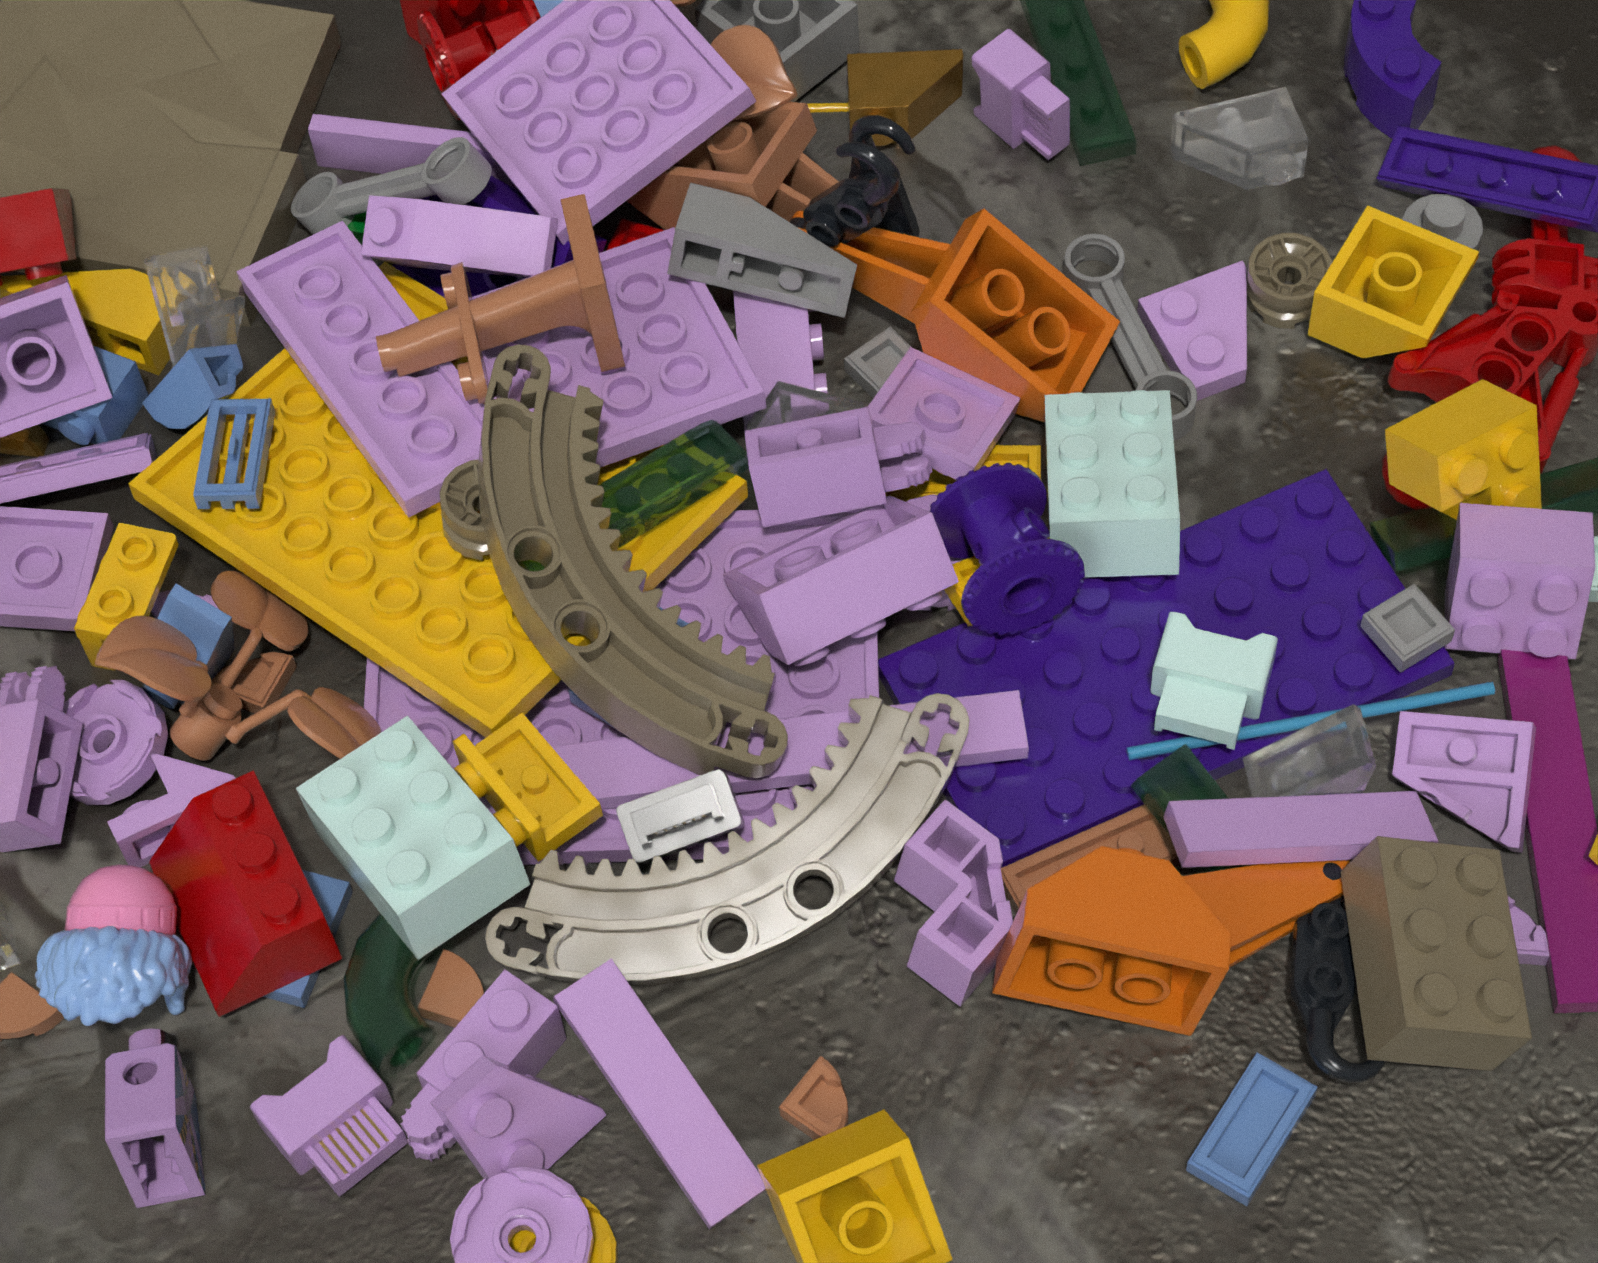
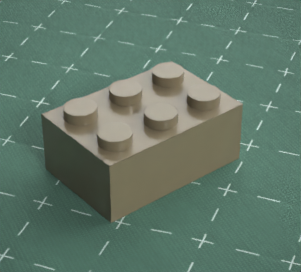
M1377 836L1340 872L1367 1060L1492 1071L1532 1039L1500 850Z

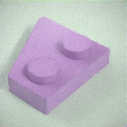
M1400 711L1392 775L1398 782L1413 791H1417L1419 795L1508 850L1522 853L1536 726L1533 722Z
M486 1056L480 1057L430 1102L483 1179L487 1178V1180L495 1174L503 1173L506 1169L519 1166L548 1170L606 1116L604 1110L588 1098L581 1095L577 1097L557 1089L549 1082L532 1075L518 1073L509 1066Z

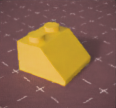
M1367 205L1314 291L1308 335L1360 358L1426 347L1478 260L1479 251Z
M885 1109L757 1165L779 1226L797 1263H947L953 1260L909 1137Z

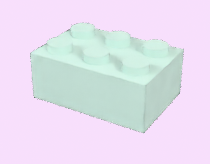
M1135 390L1131 392L1105 393L1074 392L1044 395L1049 539L1066 542L1078 551L1084 563L1085 577L1179 574L1180 512L1170 390Z
M408 716L296 787L318 836L418 960L530 885L513 838Z

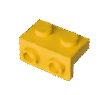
M118 523L74 626L76 636L80 640L91 666L112 671L116 670L95 665L99 649L113 628L122 621L134 616H150L179 545L175 534Z
M523 713L514 717L476 745H473L465 734L452 741L459 761V765L453 769L479 799L484 796L496 810L493 816L513 838L516 847L523 843L538 862L545 858L550 850H556L603 816L598 800Z

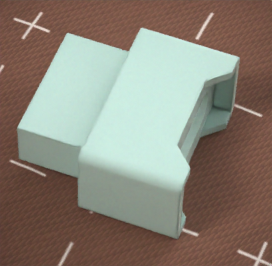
M1170 612L1152 672L1150 691L1153 695L1161 697L1156 712L1154 730L1162 732L1165 729L1226 744V748L1235 750L1243 717L1254 720L1259 719L1275 660L1278 638L1261 633L1247 641L1196 629L1185 614Z

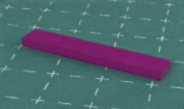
M1501 649L1497 661L1507 720L1533 722L1536 726L1525 836L1539 923L1546 932L1549 958L1546 967L1554 1013L1598 1012V865L1588 856L1598 830L1568 657L1562 655L1541 657L1532 652Z

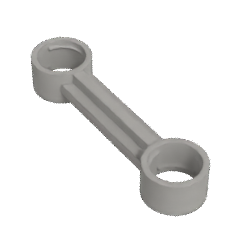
M456 137L438 146L425 163L345 184L332 172L320 173L308 180L296 193L291 204V213L313 235L341 221L348 226L355 215L367 212L369 195L413 199L437 195L444 203L464 205L473 200L485 188L490 179L492 169L489 162L466 138Z
M1102 234L1080 236L1073 240L1066 249L1064 275L1120 321L1111 341L1136 390H1170V397L1179 400L1185 405V410L1172 415L1174 440L1180 439L1191 430L1195 421L1196 388L1185 375L1166 369L1123 286L1125 255L1120 244L1111 237ZM1098 260L1107 263L1114 270L1104 276L1090 277L1081 274L1074 267L1084 261Z

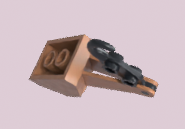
M788 102L756 117L730 121L629 198L627 202L665 230L673 227L676 228L689 185L694 183L750 197L789 222L795 212L804 211L814 197L839 181L803 153L817 132L807 103ZM867 115L856 120L849 132V142H860L876 148L872 135L879 134L893 139L907 155H911L915 151V145L910 135L891 119L879 115ZM852 157L849 179L855 176H864L873 180L877 177V174L869 165ZM900 178V187L896 194L890 198L885 216L874 228L919 237L920 230L917 219Z

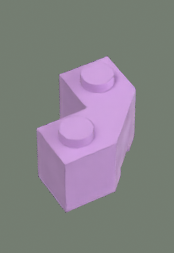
M945 799L905 843L894 882L934 911L932 916L918 930L907 967L961 1007L996 966L997 956L1010 930L1013 919L1010 901H1006L1001 867L1003 860L999 839Z

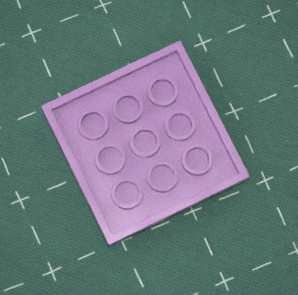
M564 0L441 93L449 106L536 213L541 216L558 219L556 236L563 245L569 241L560 199L585 194L592 226H594L756 102L750 88L670 0Z
M674 227L599 253L625 367L601 372L592 335L585 329L575 326L554 328L482 351L488 383L494 361L501 351L518 344L530 345L540 350L548 358L551 366L548 390L576 397L577 388L580 385L591 388L590 392L604 400L596 441L598 443V453L595 464H599L600 468L767 408L765 391L706 284L667 274L675 233ZM500 287V288H497V289H494V290H491V291L482 293V294H480V295L474 296V297H472V299H476V298H478V297H481V296H483V295H486V294H488V293H491V292L496 291V290H498V289H501V288H503V287ZM518 369L517 374L512 379L509 398L520 402L525 381L530 378L529 371Z

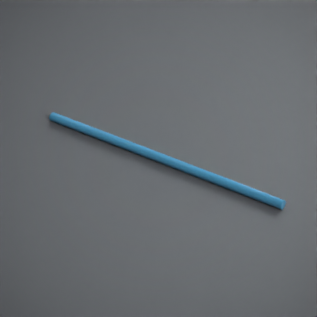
M1493 682L1243 726L1240 728L1237 741L1494 695L1495 687ZM1187 736L1127 747L1126 751L1128 760H1134L1222 743Z

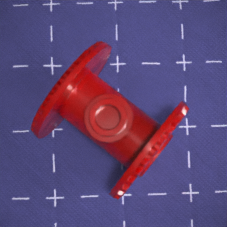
M507 0L509 13L487 20L481 25L471 26L447 36L443 35L430 11L425 10L418 14L417 27L421 44L440 94L539 20L541 16L534 1ZM441 94L452 116L458 121L461 120Z

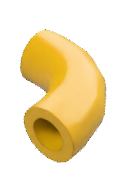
M1208 0L1213 9L1210 20L1197 30L1187 33L1179 39L1181 62L1187 75L1196 87L1204 89L1218 83L1249 63L1268 31L1270 0Z

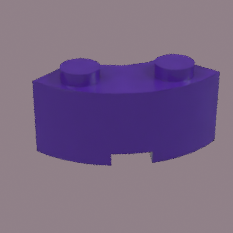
M1354 0L1344 55L1345 77L1349 78L1350 84L1357 96L1356 105L1361 113L1377 129L1393 139L1398 126L1418 129L1433 108L1442 62L1423 50L1412 34V21L1416 0Z

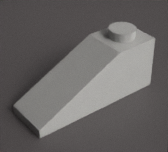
M690 183L676 224L667 274L845 318L857 264L750 197Z

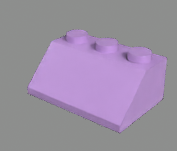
M67 275L0 298V438L113 398Z
M889 495L886 496L887 504L868 507L860 512L846 515L724 573L723 577L768 653L787 665L791 663L796 666L806 665L827 655L830 651L828 645L849 635L851 638H860L877 632L886 625V617L906 608L909 611H914L936 603L943 596L942 590L959 582L932 512Z

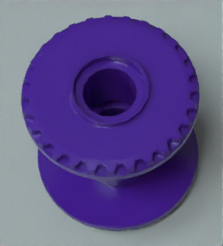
M994 463L991 467H986L985 465L977 471H969L964 477L959 476L956 478V482L948 484L945 487L946 490L937 495V500L930 505V512L933 514L949 557L968 559L975 556V558L979 559L980 567L973 573L965 585L961 602L965 616L973 626L977 627L980 631H986L988 634L998 633V635H1004L1005 633H1010L1012 635L1018 631L1026 632L1032 627L1041 626L1045 621H1051L1053 616L1064 611L1063 608L1065 606L1071 605L1073 597L1078 596L1079 588L1083 586V578L1085 577L1083 560L1078 551L1070 544L1048 539L1050 532L1040 518L1046 506L1047 493L1040 477L1031 469L1025 468L1020 464L1012 465L1011 463L1004 465Z

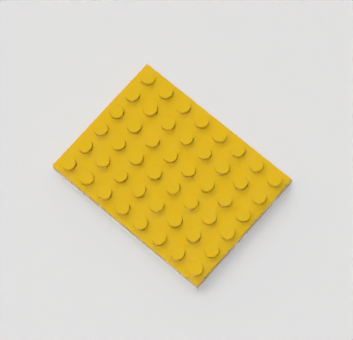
M386 262L379 266V269L419 321L448 310L443 296ZM285 348L228 398L272 399L275 417L260 508L247 509L245 501H236L235 509H222L220 501H212L210 509L197 508L193 494L207 416L128 483L133 498L485 738L520 713L526 715L561 680L520 625L501 588L490 555H483V560L465 557L450 546L443 533L440 502L408 518ZM465 356L462 358L452 360L451 362L458 370V364L467 363L469 361L468 357ZM235 414L226 416L215 484H222L224 481L228 447ZM251 414L239 483H244L255 414ZM680 440L601 467L597 484L604 488L602 507L610 508L611 511L608 529H617L621 534L617 551H631L633 556L629 572L644 570L647 574L643 592L653 590L748 497L747 481ZM525 560L518 563L520 567L529 571L545 569L542 564L533 560ZM578 633L563 636L570 644L576 646H587L592 643L589 638Z

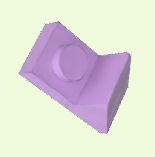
M151 754L150 756L168 794L155 800L137 802L127 808L122 815L107 821L128 865L142 867L149 864L150 859L191 799L235 779L234 775L160 754Z

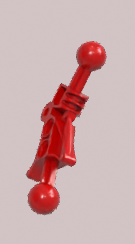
M1556 145L1537 147L1531 151L1533 153L1582 162L1571 151ZM1531 219V238L1509 243L1499 249L1492 257V268L1494 270L1492 275V286L1494 288L1492 303L1494 306L1481 315L1475 313L1431 340L1426 347L1397 355L1388 375V383L1395 390L1422 393L1435 402H1439L1484 379L1537 405L1541 475L1578 389L1579 380L1577 375L1580 368L1590 364L1598 352V258L1584 256V244L1568 242V226ZM1555 364H1558L1565 369L1555 376L1544 404H1542L1540 381ZM1386 451L1382 459V474L1388 493L1398 503L1410 508H1432L1389 484Z

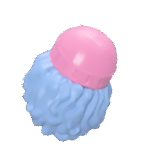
M120 864L99 868L82 879L67 906L65 930L48 937L38 951L36 958L37 971L35 979L37 980L36 986L40 989L39 996L46 999L50 1006L57 1008L62 1013L64 1019L72 1021L80 1016L81 1023L85 1026H91L98 1020L117 1024L126 1018L136 1017L142 1012L143 1008L154 1004L161 995H164L166 1006L171 1014L179 1015L185 1010L184 998L186 989L189 986L188 975L192 965V957L187 945L175 935L177 906L173 895L162 879L144 868Z

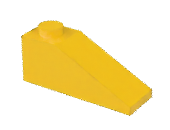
M129 268L63 272L60 275L28 281L26 275L2 276L3 285L0 286V298L67 275L93 345L136 361L139 369L158 376L194 323L182 287L163 275L150 276Z

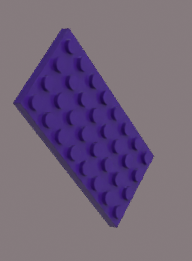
M1327 469L1181 530L1179 574L1085 577L1083 578V586L1079 588L1078 596L1072 598L1073 602L1071 605L1065 606L1061 614H1056L1051 621H1045L1039 627H1032L1026 632L1018 631L1012 635L1010 633L998 635V633L988 634L986 631H980L975 626L968 627L966 623H963L878 659L879 678L894 705L919 702L924 697L936 693L948 694L956 698L1019 690L1029 747L1028 758L955 767L951 779L943 792L948 802L999 839L1003 860L1001 868L1173 791L1178 797L1348 722L1239 740L1236 743L1235 750L1226 748V744H1217L1128 760L1127 747L1190 736L1165 729L1162 732L1154 730L1156 712L1161 697L1153 695L1150 691L1152 672L1170 612L1185 614L1196 629L1247 641L1261 633L1278 638L1275 660L1259 719L1254 720L1243 717L1241 727L1402 698L1450 677L1455 663L1443 646L1400 673L1360 625L1363 614L1405 590V587Z

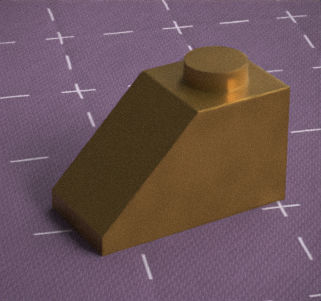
M963 49L847 54L850 130L856 120L867 115H879L891 119L900 125L913 139L962 96ZM872 135L875 146L896 143L887 136Z

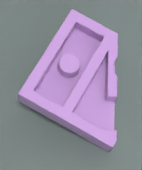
M1243 261L1138 299L1137 313L1170 370L1181 373L1192 381L1197 391V401L1245 383L1247 371L1246 265Z

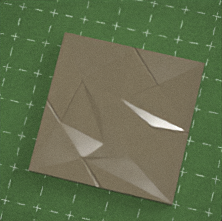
M1 0L0 198L49 188L69 189L76 259L61 262L62 272L131 268L150 276L163 275L182 287L188 302L225 308L218 286L273 160L279 151L297 154L340 48L341 39L335 15L246 0ZM23 269V270H17L18 272H23V273H25V270H24V269Z

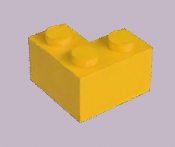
M1482 379L1385 429L1389 484L1456 520L1460 503L1542 509L1537 405Z

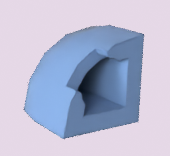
M237 344L189 349L142 402L153 419L169 429H185L196 425L208 415L210 399H228L235 390L236 376L243 369V362Z

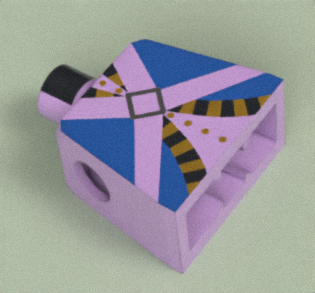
M160 1029L139 1030L130 1036L128 1051L113 1053L105 1060V1141L136 1208L205 1195L197 1102L194 1088L176 1045L170 1044V1036ZM164 1135V1141H155L150 1138Z

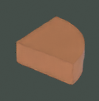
M267 652L261 653V658L247 661L230 688L240 697L242 709L256 713L277 701L297 668L294 657L284 653ZM230 665L223 668L211 680V684H219Z
M443 949L418 1005L421 1017L455 1028L484 994L478 975L460 956Z
M13 972L0 983L1 1042L3 1039L19 1038L33 1033L35 1036L44 1034L64 1019L62 1013L57 1008L50 1006L46 999L39 996L37 990Z
M822 1056L816 1060L779 1106L780 1117L813 1140L847 1126L849 1118L848 1101L839 1074Z

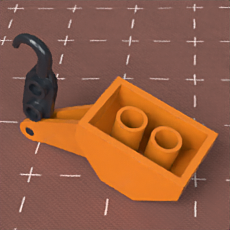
M847 142L839 145L836 148L837 156L841 158L850 156L865 162L875 171L877 177L872 180L864 176H855L852 179L841 180L814 197L804 211L795 212L789 222L857 264L852 288L913 322L916 326L923 353L1020 397L1021 399L1015 414L1045 422L1044 395L1081 393L1120 321L986 209H982L966 218L951 244L874 228L882 221L887 212L890 198L896 194L900 187L899 170L889 157L873 146L860 142Z
M1100 846L1027 889L996 959L993 994L1191 1036L1229 968L1293 932L1290 991L1306 1028V1043L1309 1055L1317 1067L1333 1079L1345 1083H1362L1374 1078L1385 1064V1061L1367 1060L1359 1064L1350 1063L1344 1060L1334 1048V1030L1354 996L1355 970L1346 911L1341 906L1344 894L1340 872L1350 863L1349 860L1256 864L1182 876L1169 860L1146 856L1144 853L1131 848L1114 849Z

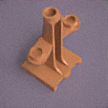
M585 194L560 199L574 260L476 299H472L463 262L452 265L451 273L440 275L448 310L393 332L376 336L378 352L384 372L397 370L398 376L401 377L467 356L469 362L457 365L462 391L466 401L478 399L479 404L485 403L489 383L482 351L562 326L580 327L592 335L601 372L625 367Z

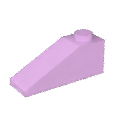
M369 195L361 255L404 267L451 271L452 265L463 262L466 272L531 277L551 269L558 219L430 200Z

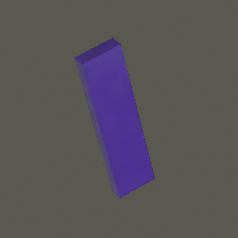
M1398 126L1376 178L1386 188L1423 196L1448 194L1465 200L1471 206L1598 232V165Z

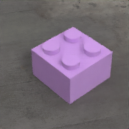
M1460 503L1445 589V619L1455 629L1452 642L1445 645V649L1500 653L1502 649L1532 652L1541 657L1562 655L1567 656L1568 659H1576L1595 571L1593 513Z

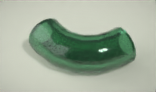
M379 913L357 938L344 975L343 988L346 1023L372 1066L382 1076H391L413 1063L427 1048L432 1038L433 1030L420 1017L411 1001L410 986L415 972L443 944L418 960L387 920Z

